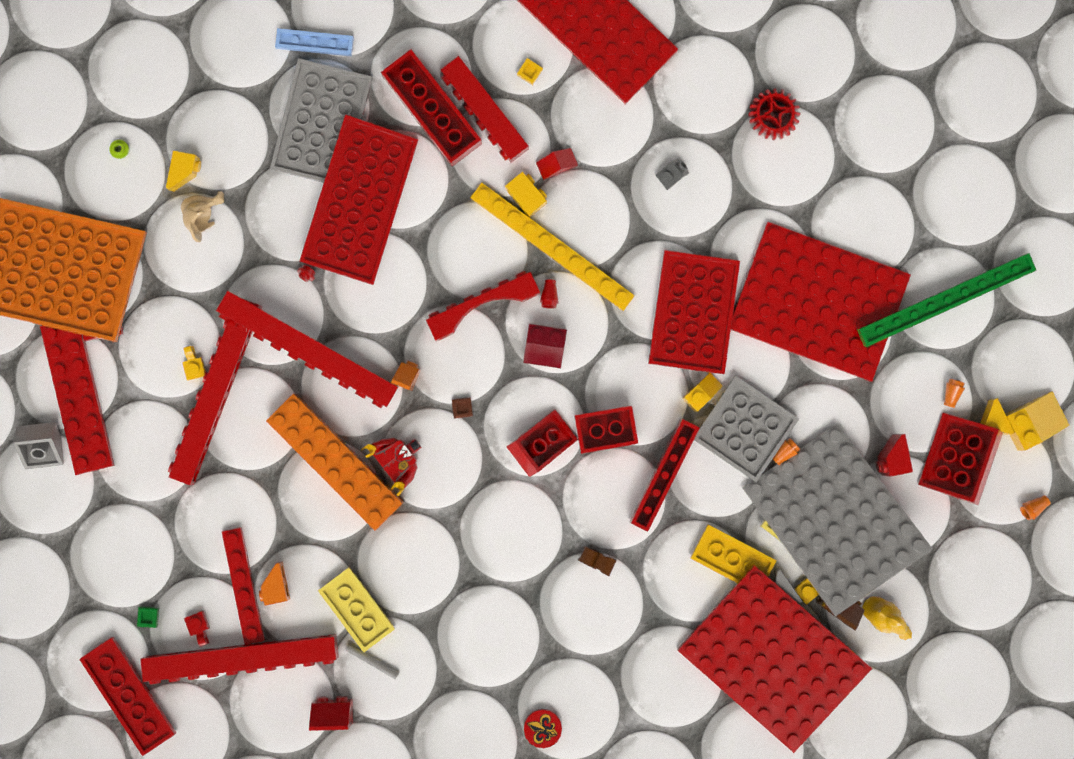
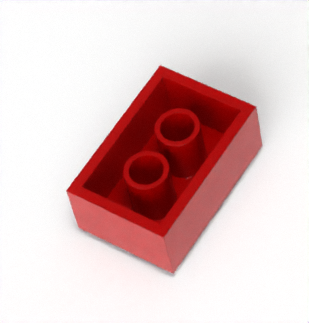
M632 406L574 415L581 454L639 444Z

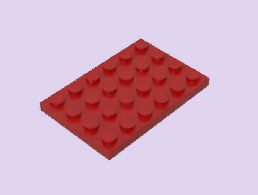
M664 250L648 364L725 374L740 261Z

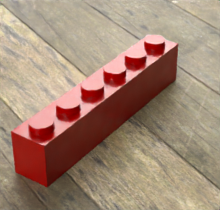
M459 56L440 69L442 74L440 78L446 86L450 85L454 91L452 93L458 101H463L465 104L464 109L469 116L474 115L477 119L476 125L481 131L485 130L488 133L487 139L493 146H498L500 149L499 154L504 161L509 160L512 163L529 150L528 144Z
M680 419L629 521L631 524L647 532L649 531L700 427Z

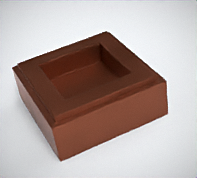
M471 397L452 399L454 419L473 416Z

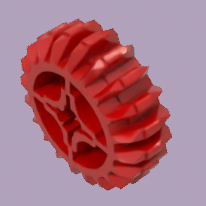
M774 88L771 94L770 90L767 89L765 95L760 92L758 94L759 98L753 99L754 104H751L749 107L753 111L749 112L748 116L754 117L750 119L749 123L756 124L752 129L760 130L758 136L765 133V139H768L771 135L772 140H775L778 135V138L781 140L784 138V134L789 136L791 134L790 130L794 131L796 129L795 125L799 123L797 117L801 113L796 112L800 108L799 105H793L796 99H789L791 93L784 96V89L778 94L777 89ZM775 101L782 103L785 107H779ZM767 102L768 112L760 115L761 105ZM772 111L777 112L778 116L776 118L770 115ZM789 113L787 125L781 127V117ZM763 122H770L773 128L768 127Z

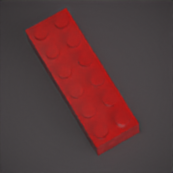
M412 49L381 71L383 79L452 167L482 145L481 138Z

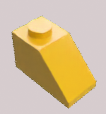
M173 151L166 189L175 192L197 176V172L201 170L200 158L194 154Z
M708 373L682 399L694 412H698L714 397L723 385L711 373Z

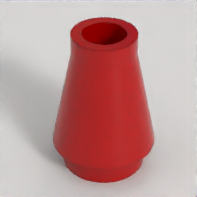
M545 280L540 299L541 307L547 309L557 307L559 301L556 280Z

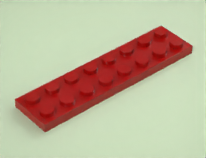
M40 326L75 475L115 466L83 335Z

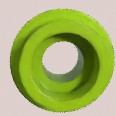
M115 140L111 143L109 151L114 158L123 159L129 153V146L123 140ZM118 146L122 147L120 152H116Z

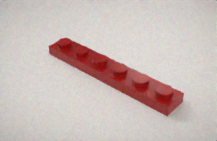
M242 527L222 531L244 644L262 642L265 638Z

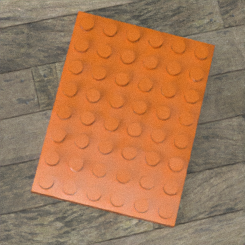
M0 198V316L117 343L147 232Z

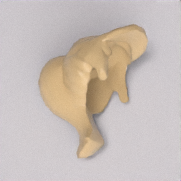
M218 191L217 195L212 198L195 195L186 198L182 202L183 223L195 242H201V232L215 225L214 221L210 223L208 221L211 216V207L224 203V193L222 191Z

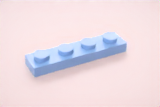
M277 28L275 48L352 57L354 37Z

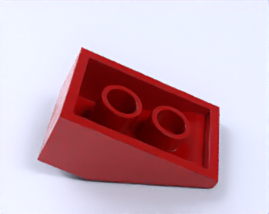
M553 410L506 447L526 474L531 477L546 467L578 439L558 412Z

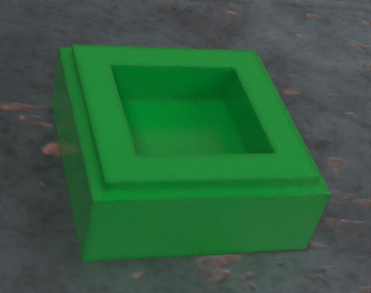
M138 607L137 627L157 628L159 608Z

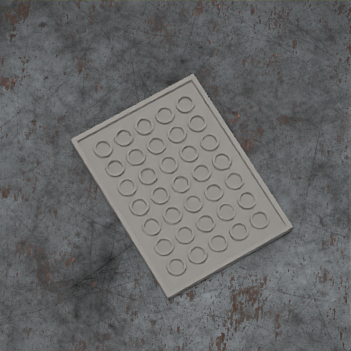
M838 423L802 447L797 452V455L780 465L777 464L761 475L757 482L753 481L743 488L746 495L835 617L933 549Z

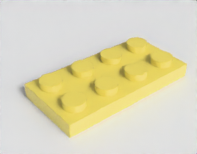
M350 567L318 590L363 652H366L395 630L393 624Z

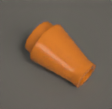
M951 378L949 382H946L944 405L955 408L956 403L965 390L964 382Z
M789 438L783 442L773 460L780 465L797 455L800 448Z
M1043 495L1023 503L1020 511L1027 520L1036 519L1051 502L1047 496Z

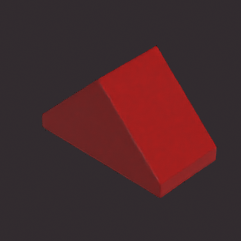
M568 148L550 153L536 162V165L544 181L577 167L578 163L572 149Z

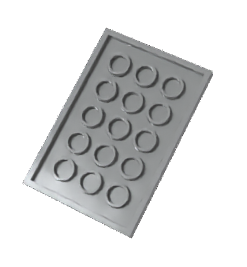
M298 58L270 169L324 183L344 116L346 114L360 120L363 119L373 77Z

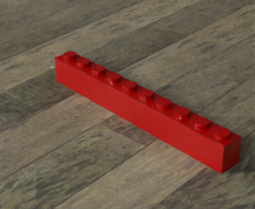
M229 291L226 292L216 310L220 313L218 317L227 322L230 319L237 323L236 327L245 332L247 329L254 332L253 337L262 342L264 339L270 341V346L278 351L281 349L288 351L287 356L296 361L298 358L304 360L305 366L312 370H315V368L322 371L321 375L330 380L332 377L339 380L338 385L347 390L349 387H352L356 390V395L363 399L366 396L373 399L372 404L379 408L387 407L398 389L392 383Z
M245 300V301L251 303L252 305L258 307L259 309H262V307H263V306L258 305V304H256V303H253V302H250V301H248V300ZM231 319L229 322H224L223 328L225 330L223 336H219L216 346L218 349L216 354L211 356L209 362L211 367L209 372L204 374L202 380L204 382L203 388L198 391L196 406L189 413L190 422L183 429L182 443L177 445L175 450L177 456L168 468L170 473L168 478L187 485H194L253 333L249 329L245 332L237 328V323Z
M332 634L148 655L140 660L143 682L149 681V684L161 683V680L168 679L169 682H177L183 677H188V680L199 679L200 675H207V678L218 677L219 673H226L227 676L244 670L246 673L257 672V669L265 668V671H273L279 666H284V669L295 668L296 664H303V667L314 666L315 662H322L324 665L332 664L334 660L338 659L339 653L337 635Z

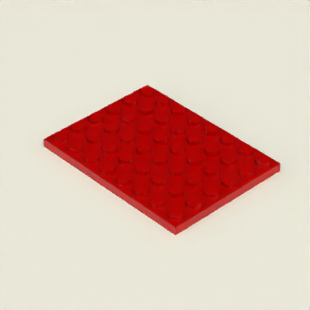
M767 222L733 313L731 331L872 382L888 338L864 347L857 329L898 311L911 274Z
M755 564L677 649L679 653L793 753L872 670L868 663Z

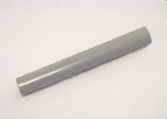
M351 644L347 647V652L396 680L399 675L397 671Z

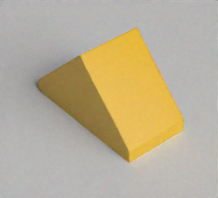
M998 398L988 400L980 424L997 428L1004 435L1014 434Z

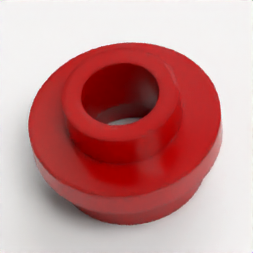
M303 265L301 268H298V277L303 281L308 282L315 279L314 275L316 273L310 267Z

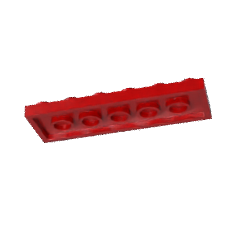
M111 637L79 659L142 756L176 734L169 720L114 637Z

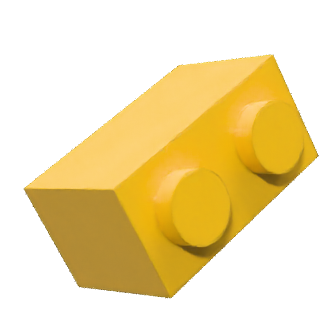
M522 171L505 185V190L530 218L547 204V195L541 188L538 190L533 185L535 181L529 174L525 175Z

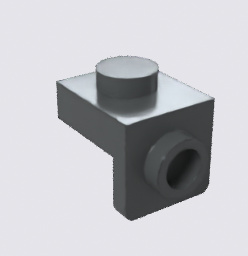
M675 159L655 176L666 190H669L683 177L687 176L689 172L683 161Z

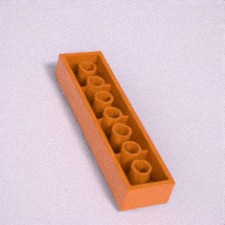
M292 394L266 420L374 531L404 503L297 394Z

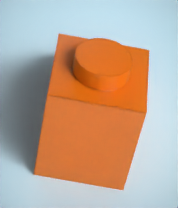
M408 360L406 364L401 362L391 383L413 391L421 371L417 368L418 364Z
M283 561L274 565L261 585L259 597L260 601L264 602V606L290 600Z

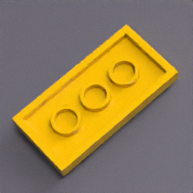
M707 524L690 559L736 583L740 581L754 564L769 577L777 561Z

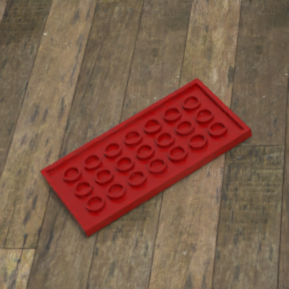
M517 0L625 105L678 52V48L628 0Z
M345 114L299 262L370 285L374 284L418 139Z

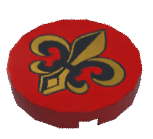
M538 709L530 713L524 723L525 738L536 748L544 749L551 747L561 737V721L557 714L551 710Z

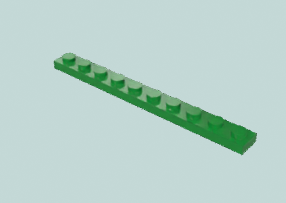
M1026 253L859 328L857 331L864 347H868L1037 271L1030 253Z

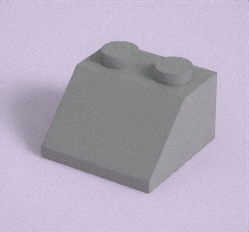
M55 422L17 426L13 444L25 469L64 464L61 434Z

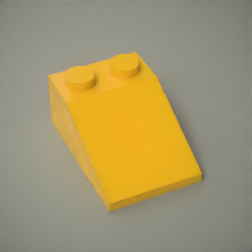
M1053 391L1005 414L1014 431V434L1010 435L1017 451H1026L1070 426Z

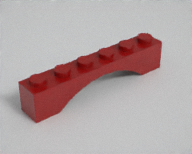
M520 272L515 275L516 279L511 281L505 279L499 282V286L494 289L491 287L480 291L481 295L474 297V295H470L464 298V302L459 305L453 303L447 306V310L439 313V311L429 314L426 322L435 341L437 342L453 335L463 318L473 309L484 303L502 299L525 302L540 295L531 272Z

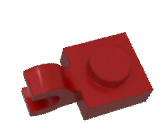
M204 611L184 618L190 636L196 634L199 647L209 644L210 642L205 630L210 629Z

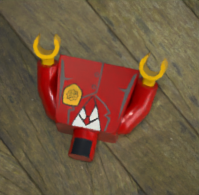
M396 438L380 439L372 444H367L361 449L364 450L366 448L369 450V454L365 457L368 458L373 455L394 482L391 490L394 487L398 488L397 496H399L415 477L418 460L414 453L422 448L416 439L406 445L402 439L398 440Z

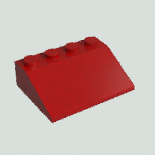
M943 413L918 485L979 505L1003 433L997 428Z

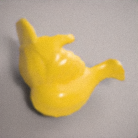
M871 596L865 600L862 607L865 609L863 615L871 622L875 629L882 633H896L900 639H912V632L906 625V621L901 615L902 612L897 606L876 596Z

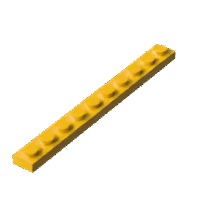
M481 183L470 197L474 202L620 310L624 311L635 295L485 184Z

